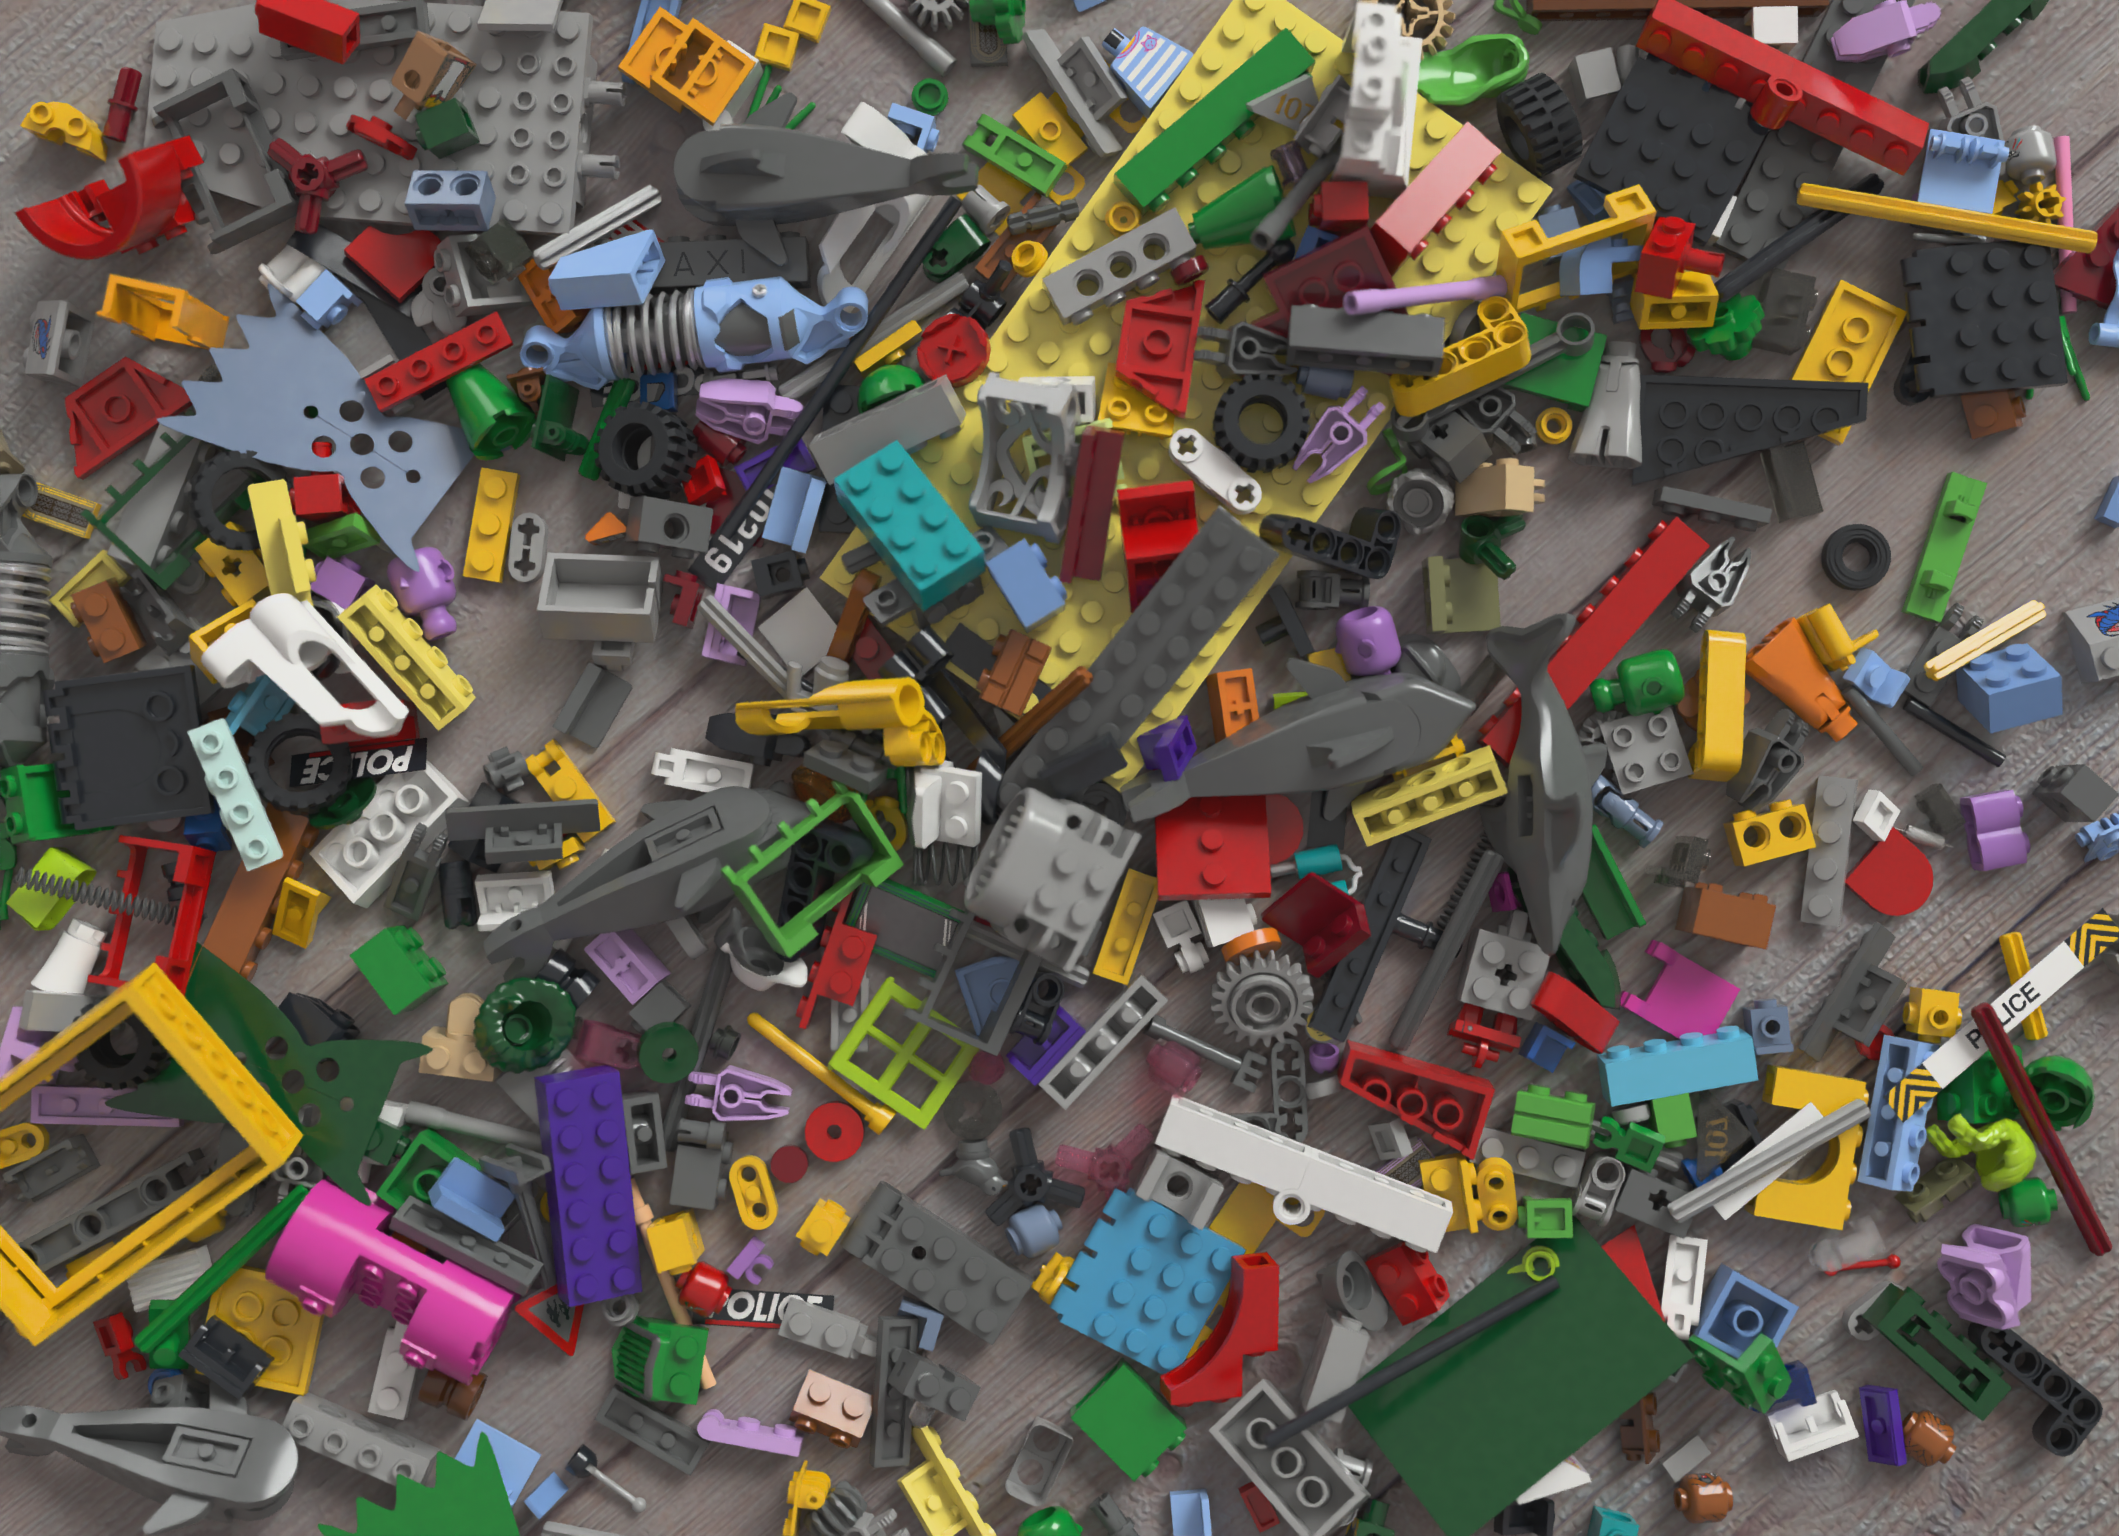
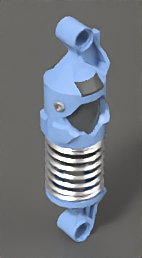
M781 276L732 282L729 277L709 279L705 281L704 286H699L695 289L693 287L689 288L685 295L675 290L670 297L662 291L656 299L648 293L644 303L638 305L641 312V321L636 320L634 314L635 305L623 306L627 313V322L623 323L620 313L622 306L591 308L580 327L569 338H563L549 327L543 325L533 326L525 334L520 351V359L526 368L543 367L547 374L563 382L574 381L584 387L599 390L609 381L627 379L631 372V363L634 373L641 377L644 373V357L647 369L652 375H655L658 370V356L661 368L667 374L671 371L672 362L682 372L685 369L686 360L694 370L701 366L703 369L715 368L719 373L742 371L746 364L795 359L804 364H809L820 358L829 349L846 347L850 342L849 338L865 327L868 319V298L862 289L849 286L840 290L837 296L823 307L799 293ZM649 302H651L655 312V319H650L649 317ZM847 306H855L860 311L856 313H848L845 312L843 308ZM540 345L544 347L547 351L539 352L534 350L531 346Z

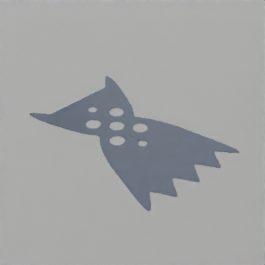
M268 284L269 297L276 313L275 317L236 315V319L248 341L249 348H209L211 356L221 374L222 381H182L181 384L196 410V415L158 418L157 421L177 432L232 451L239 450V453H246V450L258 452L252 458L264 462L307 471H336L344 476V483L349 494L380 537L402 562L412 570L419 572L420 567L411 538L474 456L468 446L463 429L411 417H385L382 415L365 381L360 377L347 357L319 329L316 330L301 316L303 312L288 297L280 293L271 284ZM344 402H358L364 410L362 418L355 422L344 420L339 413V409ZM307 406L316 407L318 410L317 417L313 419L307 418L303 413L304 409ZM403 431L409 434L412 439L411 448L406 452L393 451L388 444V439L392 433ZM357 434L370 436L374 441L373 450L366 455L354 453L350 447L352 437ZM320 436L331 438L336 445L334 454L326 458L316 456L311 449L313 440ZM508 446L500 451H507L511 448ZM376 467L380 469L385 476L383 485L376 489L364 486L360 477L362 471L366 468ZM410 470L418 471L420 480L416 483L409 482L406 479L407 472Z

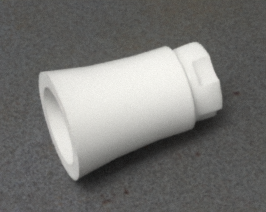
M73 918L68 930L63 931L53 952L31 981V984L42 991L84 994L88 974L90 975L101 952V942L105 940L107 932L87 922Z

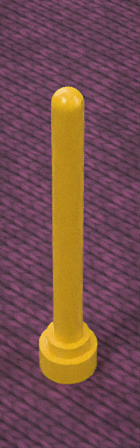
M753 1012L748 1015L747 1023L749 1026L866 1116L864 1120L869 1123L867 1127L878 1135L884 1131L897 1111L887 1104H880L878 1101L874 1104L760 1014Z

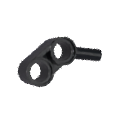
M1005 260L999 261L987 283H983L979 279L975 280L959 300L958 305L960 309L953 308L948 314L969 316L986 330L994 323L1007 305V302L1000 297L999 290L1011 272L1012 265Z

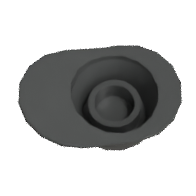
M1406 634L1398 638L1402 654L1398 663L1390 668L1392 674L1398 672L1411 673L1460 695V676L1436 643L1420 634Z
M1348 1250L1341 1255L1338 1261L1317 1271L1316 1277L1322 1285L1324 1300L1331 1309L1349 1313L1355 1320L1362 1322V1327L1366 1330L1377 1331L1383 1328L1388 1320L1389 1302L1357 1252Z

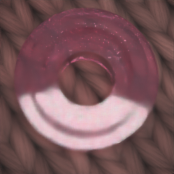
M986 1051L977 1053L969 1065V1075L974 1081L984 1085L995 1083L1002 1077L1005 1071L1002 1055L999 1053L998 1056H995Z

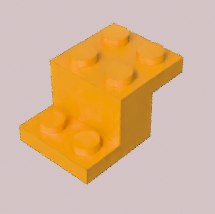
M659 7L618 66V70L681 114L686 107L714 126L754 68L756 62L695 18H692L689 24L686 25L665 9Z

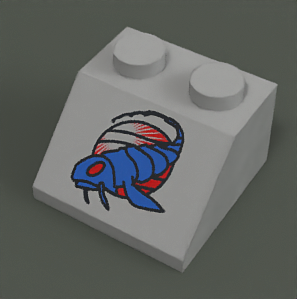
M38 301L36 311L32 313L30 318L32 335L30 346L26 348L23 355L24 374L40 381L74 387L83 386L95 316L68 301Z
M2119 598L2062 612L2081 683L2119 676Z

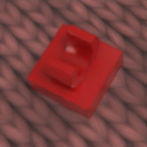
M706 455L697 461L695 468L689 467L687 473L692 477L688 483L682 481L689 504L701 506L709 500L715 502L726 495V488L715 458Z

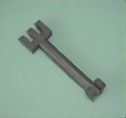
M1156 1014L1143 1031L1144 1035L1155 1040L1161 1038L1234 1071L1230 1082L1255 1093L1257 1086L1253 1082L1245 1080L1246 1075L1249 1074L1260 1080L1263 1075L1262 1071L1251 1067L1253 1060L1264 1066H1267L1270 1060L1247 1048L1244 1049L1241 1058L1166 1025V1019Z

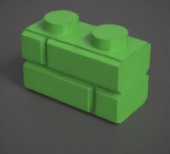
M1528 1084L1527 1090H1518L1511 1135L1582 1149L1589 1147L1596 1103L1588 1102L1587 1094L1565 1091V1097L1550 1095L1551 1088Z

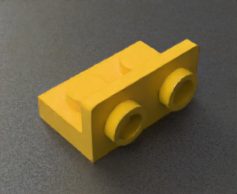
M1461 1152L1418 1160L1422 1190L1452 1201L1453 1214L1445 1232L1468 1229L1471 1234L1478 1233L1477 1221H1482L1483 1215L1479 1199L1473 1198L1472 1185H1477L1476 1170L1473 1162L1468 1163Z

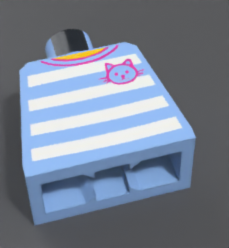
M1144 26L1137 31L1131 40L1114 28L1102 43V47L1116 57L1110 65L1111 71L1128 95L1129 100L1147 119L1194 55L1191 51Z

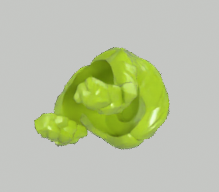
M1958 1114L1948 1121L1949 1130L1957 1137L1952 1142L1937 1125L1933 1124L1926 1128L1928 1141L1933 1144L1940 1155L1947 1158H1958L1969 1154V1152H1973L1976 1155L1975 1167L1980 1176L1982 1187L1988 1191L1998 1192L2001 1189L2004 1190L2020 1183L2033 1169L2037 1156L2034 1144L2024 1129L2011 1119L2004 1118L1995 1123H1988L1978 1129H1974L1961 1114Z

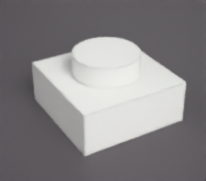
M1868 790L1852 821L1872 840L1885 842L1900 810L1881 791Z

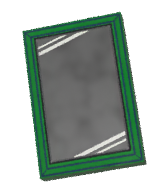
M887 878L877 887L862 883L846 924L878 935L873 949L874 953L934 978L944 955L933 950L936 942L946 947L949 946L960 920L950 916L949 913L952 908L963 913L964 911Z

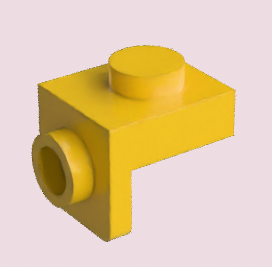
M571 837L563 842V859L528 862L532 867L537 866L539 871L548 870L556 865L559 870H562L578 862L577 854L586 849L579 837Z

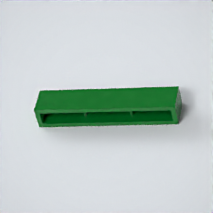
M1286 27L1116 171L1113 183L1130 203L1140 210L1142 217L1150 210L1153 213L1158 212L1170 201L1171 198L1168 194L1175 188L1180 186L1184 189L1199 176L1197 170L1207 161L1210 165L1216 163L1228 151L1225 147L1235 137L1241 141L1256 127L1254 121L1261 115L1248 110L1245 105L1246 103L1305 74L1313 78L1311 73L1316 61Z

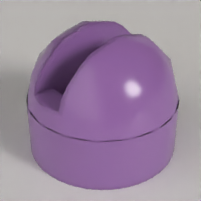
M1316 1043L1312 1045L1309 1049L1310 1066L1319 1074H1323L1324 1071H1328V1073L1333 1072L1339 1062L1338 1047L1331 1043Z

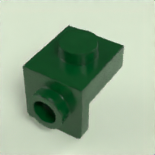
M379 1118L364 1156L385 1166L396 1162L397 1159L400 1160L411 1145L412 1140L408 1138L411 1128L406 1125L398 1127Z

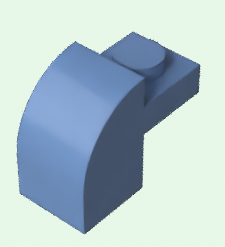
M1611 236L1564 252L1559 268L1560 297L1613 293L1612 263L1640 261L1643 245L1628 246V239L1611 240Z

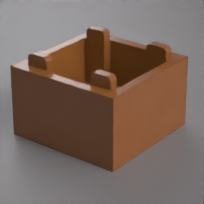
M1695 882L1694 888L1684 887L1675 930L1767 950L1776 905L1768 904V897L1766 895L1757 893L1752 895L1740 892L1738 896L1722 893L1723 886L1714 883Z

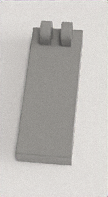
M26 990L19 1027L25 1030L61 1032L72 1024L75 1017L83 1015L80 1010L84 1006L93 1003V1000L108 995ZM122 1021L112 1028L110 1035H118L119 1030H125L126 1022Z

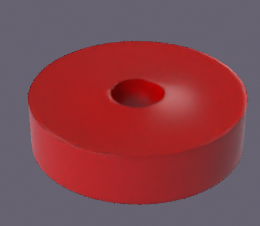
M830 1101L818 1106L810 1114L805 1125V1139L809 1149L820 1159L830 1162L843 1161L854 1155L861 1146L865 1135L864 1121L860 1113L853 1106L841 1101ZM829 1126H839L842 1131L841 1136L838 1138L831 1137L828 1133Z

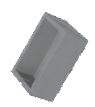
M548 553L537 606L543 639L655 643L659 619L658 611H660L664 587L660 558L652 556Z

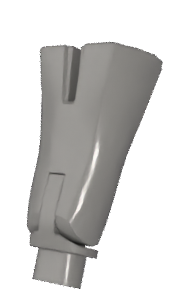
M1620 341L1607 342L1606 355L1601 358L1589 407L1583 411L1567 458L1569 461L1581 466L1635 469L1642 465L1640 425L1641 382L1639 360L1635 358L1637 344Z

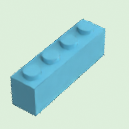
M1724 1026L1716 1030L1717 1033L1703 1035L1699 1032H1691L1681 1035L1680 1040L1666 1042L1664 1039H1652L1643 1043L1644 1046L1629 1048V1046L1625 1045L1610 1047L1607 1049V1053L1597 1054L1603 1098L1613 1107L1758 1081L1753 1037L1743 1029H1739L1738 1026Z

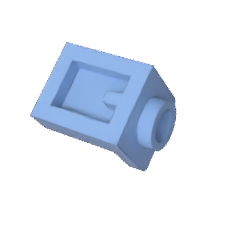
M892 103L888 120L902 130L908 138L914 139L915 135L920 136L917 146L926 153L928 151L934 152L940 135V130L936 129L935 117Z
M1862 647L1855 657L1856 662L1849 666L1842 678L1849 685H1854L1865 699L1888 708L1894 707L1910 682V677L1903 672L1890 668L1873 650Z

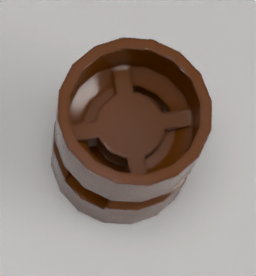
M433 1369V1371L429 1370L421 1386L418 1401L435 1408L445 1405L447 1413L467 1421L479 1401L488 1376L481 1372L477 1376L472 1374L471 1377L473 1379L470 1385L467 1386L436 1369Z

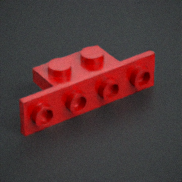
M496 311L364 380L379 411L383 413L513 346L514 343L499 313Z
M856 889L832 908V911L838 914L833 927L827 925L823 933L820 946L826 949L821 962L815 960L808 977V982L813 983L809 997L803 995L797 1008L796 1017L801 1018L799 1028L806 1030L809 1027L820 995L850 1006L855 1004L878 935L845 924Z

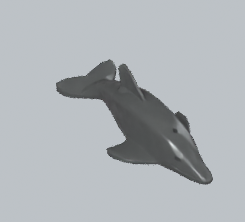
M1568 613L1552 615L1526 628L1497 627L1491 629L1486 636L1487 650L1492 660L1516 684L1521 694L1522 719L1519 737L1510 761L1506 799L1502 806L1480 805L1479 812L1483 827L1493 848L1503 856L1504 861L1517 874L1534 935L1541 950L1549 956L1557 952L1563 930L1574 914L1576 902L1587 882L1592 848L1593 801L1591 787L1603 771L1607 758V746L1602 743L1581 746L1566 705L1547 672L1549 658L1570 635L1576 622L1575 615Z

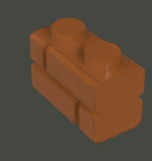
M1010 629L1007 636L1000 634L991 653L997 656L992 670L987 668L983 670L976 689L982 691L979 698L1018 717H1022L1052 647L1013 629Z

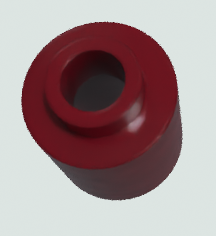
M701 420L693 429L695 439L697 440L696 445L715 458L723 467L729 463L736 465L748 450L744 446L746 440L714 430Z

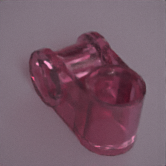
M584 1019L574 1056L590 1062L608 1064L622 1069H631L640 1066L637 1056L628 1059L629 1053L624 1051V1046L633 1043L632 1049L637 1051L638 1042L642 1035L621 1030L603 1022Z

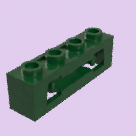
M1890 1283L1862 1317L1965 1410L1983 1422L2012 1389L2001 1378L2005 1372L1989 1358L1986 1357L1983 1361L1975 1355L1978 1348L1965 1336L1959 1334L1956 1338L1948 1331L1952 1324L1935 1310L1931 1314L1922 1307L1926 1301L1908 1286L1901 1290ZM1900 1329L1913 1338L1920 1329H1923L1956 1360L1971 1370L1974 1369L1973 1372L1970 1373L1960 1366L1951 1374L1918 1343L1903 1333L1900 1335L1897 1330ZM1960 1383L1964 1385L1962 1389L1958 1387Z

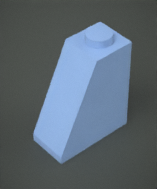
M654 229L645 230L560 257L548 278L550 291L556 297L560 309L573 310L642 305L666 261Z

